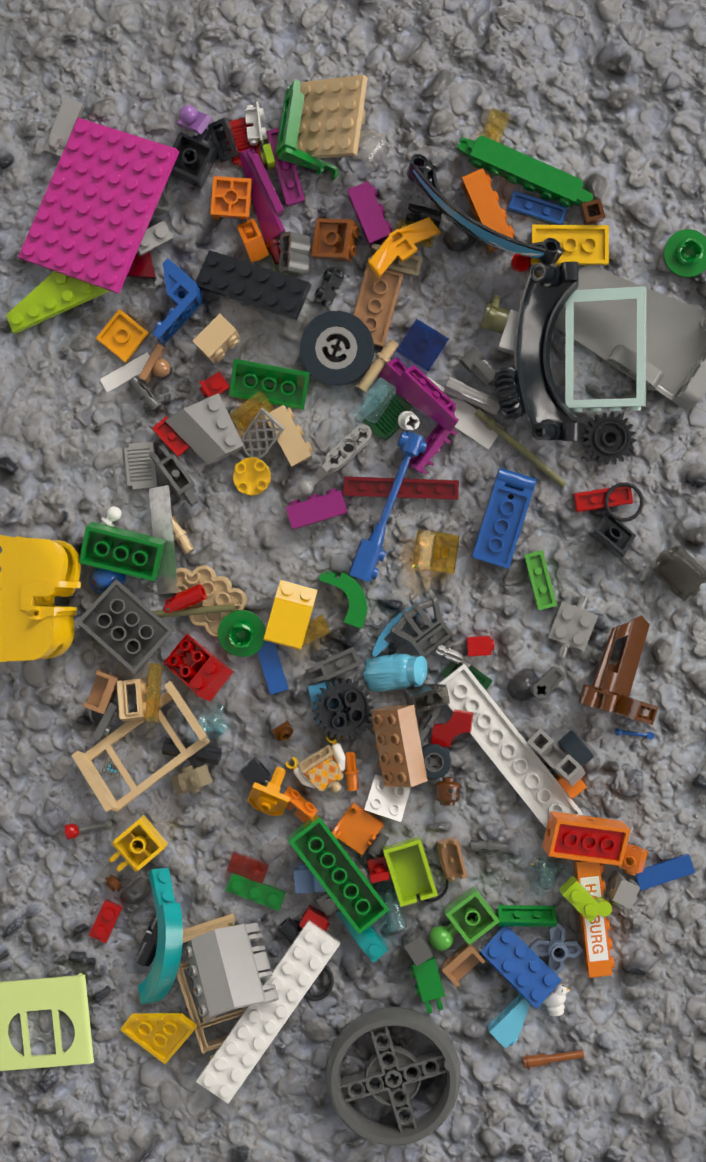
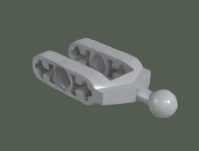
M364 424L357 426L326 455L317 472L309 480H303L299 483L298 489L303 495L311 494L314 489L313 486L319 480L341 470L371 442L372 431L370 427ZM360 433H362V434L367 433V436H366V438H364V437H361V438H360L359 434H360ZM346 445H352L354 447V450L352 452H346L344 451V447ZM332 458H333L334 460H336V459L338 458V464H337V465H336L335 463H333V464L331 465V459H332Z

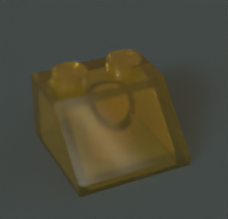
M417 530L412 568L455 574L460 536L436 531Z

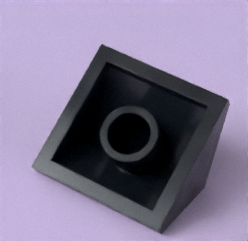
M607 511L588 532L591 537L616 558H621L626 554L636 537V534L620 521L613 519Z

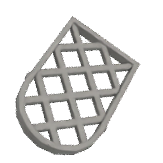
M261 408L242 436L243 451L249 457L258 459L264 457L285 428L264 408ZM271 421L272 428L266 429V422ZM257 422H263V429H258ZM259 431H264L265 438H259ZM267 431H272L273 438H268ZM251 432H256L255 439H251ZM245 441H249L250 448H246ZM252 441H257L258 448H253ZM260 441H265V448H261ZM253 450H258L259 456H254Z

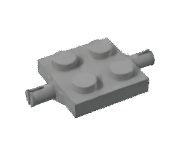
M580 595L577 605H569L564 602L560 604L548 638L556 640L561 644L557 654L560 657L562 655L565 658L568 648H577L585 651L598 615L590 613L584 608L588 599L586 596Z

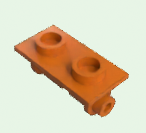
M290 786L283 793V795L290 797L286 808L291 811L295 807L297 810L294 812V815L303 823L307 822L318 812L311 802L305 800L297 790Z

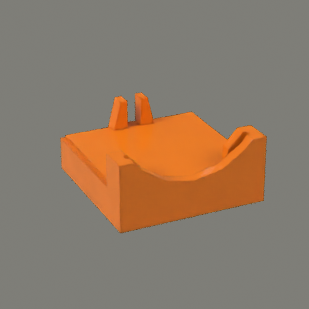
M213 176L210 211L212 219L220 220V217L249 219L252 201V179Z
M353 801L331 832L336 839H339L362 856L369 845L372 844V841L375 840L384 823Z

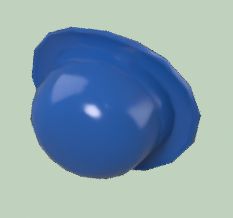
M93 567L89 575V585L95 593L102 595L116 579L124 585L126 574Z

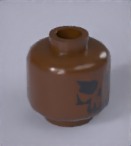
M442 777V781L436 782L435 799L440 802V805L453 806L455 802L460 800V784L454 781V777Z

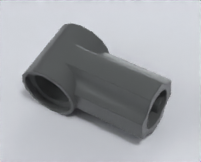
M473 347L460 359L461 364L469 372H473L485 387L494 380V369L485 361L484 355L476 347Z

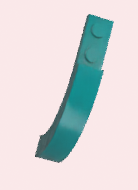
M169 868L151 869L148 872L157 915L158 938L152 968L145 980L138 985L141 1005L159 1002L167 995L175 981L180 965L183 944L182 913L180 903L175 902Z

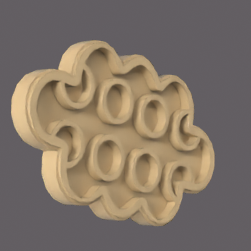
M202 565L193 571L183 567L177 569L178 592L200 583L207 594L206 600L188 608L234 604L235 610H244L247 604L246 594L238 588H232L231 581L227 577L216 576L215 571L211 567ZM230 612L189 615V618L194 625L205 626L206 631L210 635L218 637L220 622Z

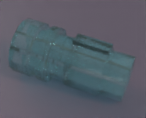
M395 889L383 891V901L390 909L386 913L387 917L385 918L388 931L396 932L407 927L406 921L404 920V914L401 912Z

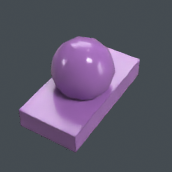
M185 105L179 111L180 120L178 124L184 129L202 134L212 118L208 114L197 111L192 105Z

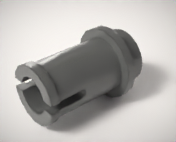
M379 832L372 845L368 847V853L376 858L379 855L381 856V851L389 837Z

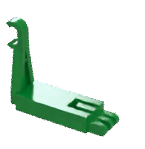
M294 80L286 89L275 151L278 154L277 159L317 170V175H320L323 169H326L332 173L331 179L333 181L338 176V169L335 165L312 157L296 148L305 94L300 93V81Z

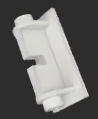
M256 102L257 107L247 105L244 110L246 124H254L252 127H247L248 142H250L251 146L261 142L263 146L264 139H267L266 127H262V120H265L264 109L260 108L259 103Z

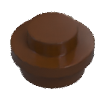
M111 874L105 878L107 881L105 885L112 892L115 889L118 892L121 890L120 887L123 884Z

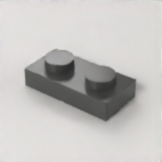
M113 701L109 704L93 738L101 740L103 737L107 738L112 729L109 727L112 720L116 721L119 716L118 703Z

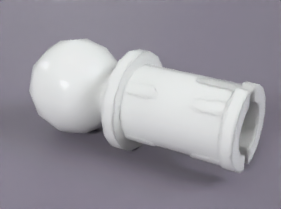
M115 506L110 507L106 512L107 518L102 517L100 524L115 527L113 521L121 518V510Z

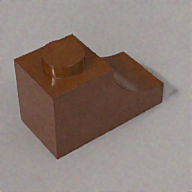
M621 695L616 703L615 713L653 725L659 707Z

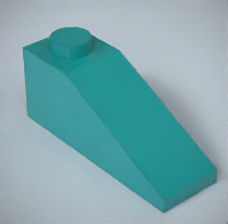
M341 910L336 912L360 948L373 963L388 951L387 942L372 925L361 934H358Z

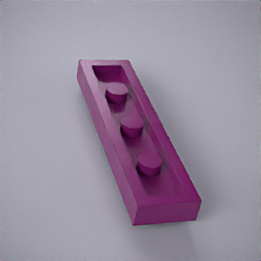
M279 128L266 131L287 207L304 203L305 198L296 165L277 159L278 154L275 151Z

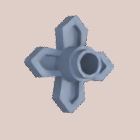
M557 921L556 927L548 928L549 940L537 938L530 944L531 950L537 956H548L547 966L556 975L564 969V960L567 957L576 958L583 952L582 947L576 940H564L566 930Z

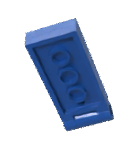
M499 468L471 558L509 569L537 479Z

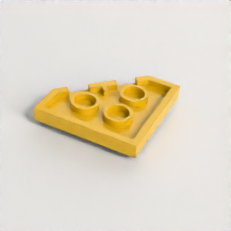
M132 1013L121 1026L120 1031L163 1064H166L192 1034L197 1024L182 1013Z

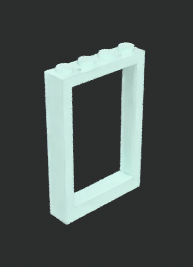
M645 286L575 290L567 300L565 404L572 412H582V409L590 408V412H602V408H609V411H621V408L629 407V411H641V407H646L647 289ZM637 299L636 398L574 400V302Z

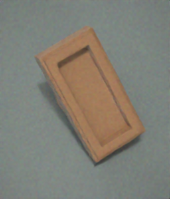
M156 344L139 375V378L146 383H149L153 374L157 377H165L170 372L169 362L162 359L166 352L162 345Z

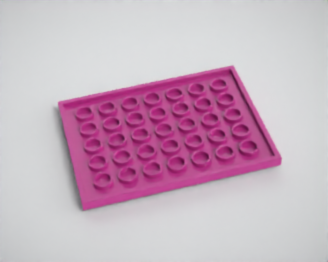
M77 118L18 257L23 261L119 294L179 151L164 144Z

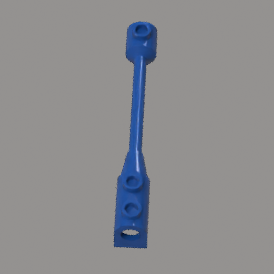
M402 431L397 446L401 447L400 450L404 454L380 520L368 540L361 538L348 572L349 575L367 582L377 578L379 569L376 568L378 561H383L386 551L383 550L385 525L410 459L418 456L419 453L423 454L426 449L427 443L423 442L424 437L409 431L406 433Z

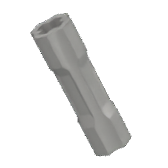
M452 377L449 378L443 392L451 397L462 399L478 406L483 411L494 416L497 415L500 408L497 397L475 390Z

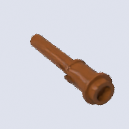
M583 1050L551 1055L542 1053L528 1056V1054H525V1056H522V1064L524 1069L530 1070L531 1067L547 1066V1063L584 1058Z

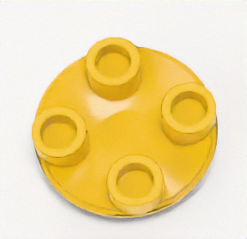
M249 457L236 464L233 471V482L241 493L251 496L258 495L264 492L270 484V469L261 459Z

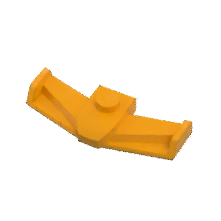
M430 217L394 230L369 259L370 269L380 279L397 257L403 263L418 252V248L414 244L440 235L441 231Z

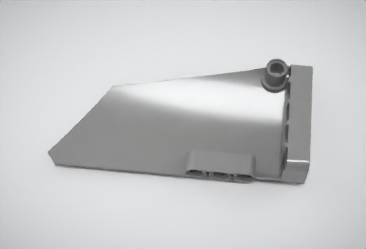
M590 265L579 270V285L576 290L640 287L641 285ZM646 288V388L656 390L684 410L689 411L699 402L706 391V310ZM524 290L518 292L519 304L521 302ZM637 299L574 302V341L636 382ZM566 303L559 313L554 326L565 335Z

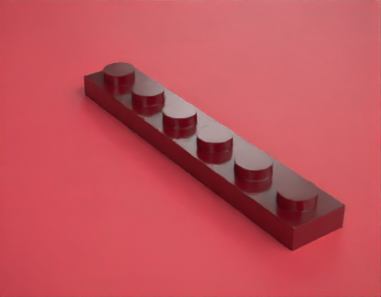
M344 476L343 496L388 498L395 478ZM403 478L396 498L458 500L459 480Z

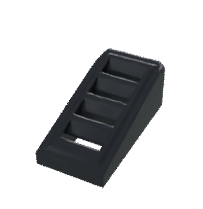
M222 118L210 123L208 129L221 163L239 156L229 119ZM221 127L224 128L223 131H220V132L217 131L218 128H221ZM226 134L227 137L220 140L219 136ZM229 141L230 145L222 148L221 144ZM232 149L231 153L224 155V151Z

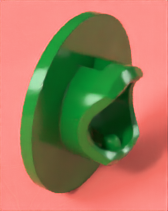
M684 229L674 233L666 242L663 252L664 261L668 269L675 275L685 278L701 274L706 269V237L692 229Z
M235 610L228 613L220 622L218 639L221 646L231 655L247 657L261 649L265 642L266 629L262 620L253 612Z

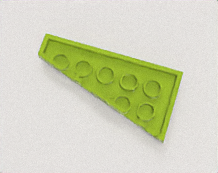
M53 271L8 312L6 316L12 332L16 334L109 291Z

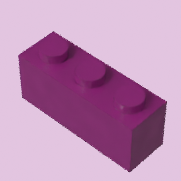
M367 181L348 189V198L369 248H371L372 244L383 243L393 230L390 222H386L384 219L385 210L382 203L378 204L376 197H378L375 186H371L370 182Z
M334 488L325 491L326 495L320 497L318 494L308 496L307 501L300 502V499L289 502L286 510L292 529H298L347 514L341 490L337 491Z

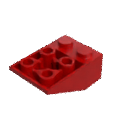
M189 634L183 637L163 663L193 692L209 702L234 673L223 661Z

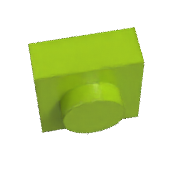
M270 143L263 145V152L260 153L263 165L267 164L268 170L275 169L276 165Z

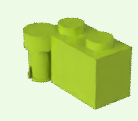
M573 876L559 889L562 895L590 923L598 915L607 917L612 912V906L607 900H604L603 897L595 899Z

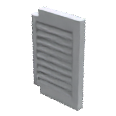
M154 442L128 444L129 448H123L127 486H132L133 490L158 487L156 465L149 456L150 452L155 453Z

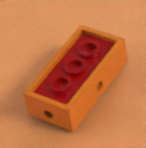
M550 811L542 848L550 857L622 866L631 829L623 821Z

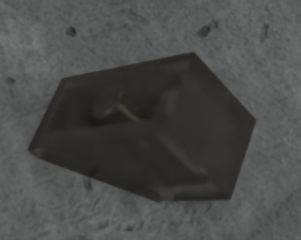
M422 684L420 687L412 686L404 689L406 704L414 705L415 714L450 704L447 686L443 684Z

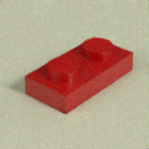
M165 416L152 430L179 458L190 446L165 422V420L169 419Z
M106 899L89 936L107 943L123 907Z

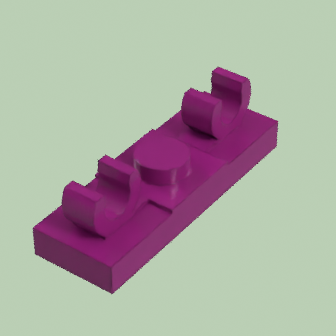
M437 424L424 441L427 443L424 453H419L418 456L412 457L408 466L418 472L427 474L428 472L424 469L425 465H434L430 459L440 451L444 442L451 443L447 436L450 433L456 436V431L453 429L448 431Z

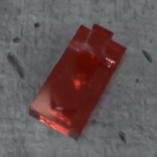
M234 851L226 871L262 884L269 864Z

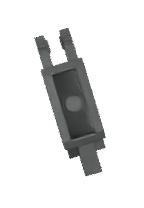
M163 445L159 446V451L165 459L160 461L154 452L149 453L150 458L156 465V470L166 484L169 485L178 500L181 499V501L186 500L193 507L198 503V499L194 495L196 489L194 488L193 480L175 455H170Z

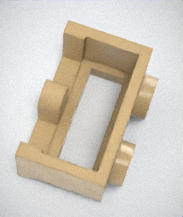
M140 678L117 681L120 720L125 722L146 719V713H149L148 702H145L144 695L147 694L146 683H143V680ZM135 685L137 712L129 713L127 686Z

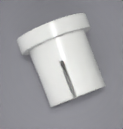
M403 411L398 416V425L404 430H415L420 424L419 418L411 411ZM409 418H412V421H410V425H408L407 422H409Z

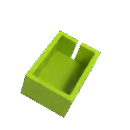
M420 836L383 847L400 907L416 903V894L420 893L421 901L438 896Z

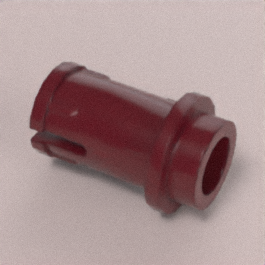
M274 238L266 242V248L269 249L274 264L277 265L279 264L281 254L280 241Z

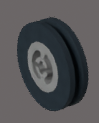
M329 311L315 317L305 328L300 342V355L305 368L314 378L329 385L342 386L357 381L367 372L374 356V342L369 329L358 317L345 311ZM334 335H343L350 342L351 347L348 350L345 343L340 342L339 347L342 350L341 352L337 351L335 357L340 358L346 355V359L342 362H331L325 356V348H328V352L334 356L335 350L333 346H337L339 340L334 339L328 342V339Z

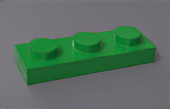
M234 871L225 890L277 911L280 910L286 894L284 890Z
M498 905L497 907L500 921L498 926H557L555 906Z

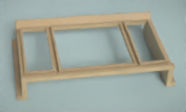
M171 681L164 685L167 692L148 705L149 713H146V719L127 721L86 753L76 751L71 755L106 812L110 810L118 812L210 742L207 734ZM172 700H174L199 738L198 741L187 749L160 710ZM155 713L181 753L136 786L112 748V745ZM105 750L131 789L129 793L118 801L115 800L92 762Z
M234 913L183 929V943L189 942L191 939L214 929L235 926L236 919ZM180 960L177 978L190 1018L197 1024L195 1033L201 1052L204 1054L207 1051L219 1048L227 1035L207 1041L203 1028L239 1017L247 1007L217 1016L210 1022H201L184 969L190 967L189 961L182 963Z

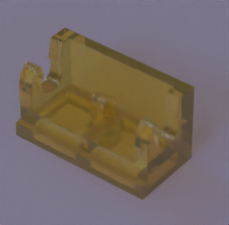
M257 392L230 413L229 416L236 426L245 432L261 408H264L268 413L275 410V408L263 392Z
M323 614L309 621L302 647L331 632Z

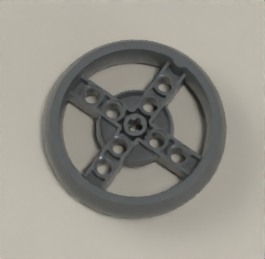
M403 1007L374 1009L351 1021L335 1040L326 1066L328 1095L339 1118L357 1135L382 1145L397 1146L414 1143L437 1130L452 1112L457 1101L461 1083L459 1058L452 1041L445 1031L428 1016ZM388 1026H403L417 1030L426 1035L437 1046L438 1050L414 1056L409 1050L400 1046H394ZM370 1031L376 1052L369 1059L365 1071L340 1078L342 1061L349 1047L360 1036ZM379 1036L387 1037V1039L382 1042L379 1041L377 1038ZM386 1054L393 1056L390 1060L383 1058ZM428 1062L435 1063L433 1067L426 1066ZM410 1067L417 1069L413 1073L407 1071ZM446 1073V1082L441 1097L427 1113L416 1119L411 1099L418 1092L421 1081ZM376 1078L379 1080V1082L377 1084H373L370 1082V1080ZM354 1084H359L361 1087L359 1089H353L351 1086ZM398 1091L404 1093L400 1097L394 1095ZM372 1095L380 1103L393 1106L398 1124H384L366 1118L355 1110L349 1102ZM402 1110L409 1112L407 1115L400 1114Z

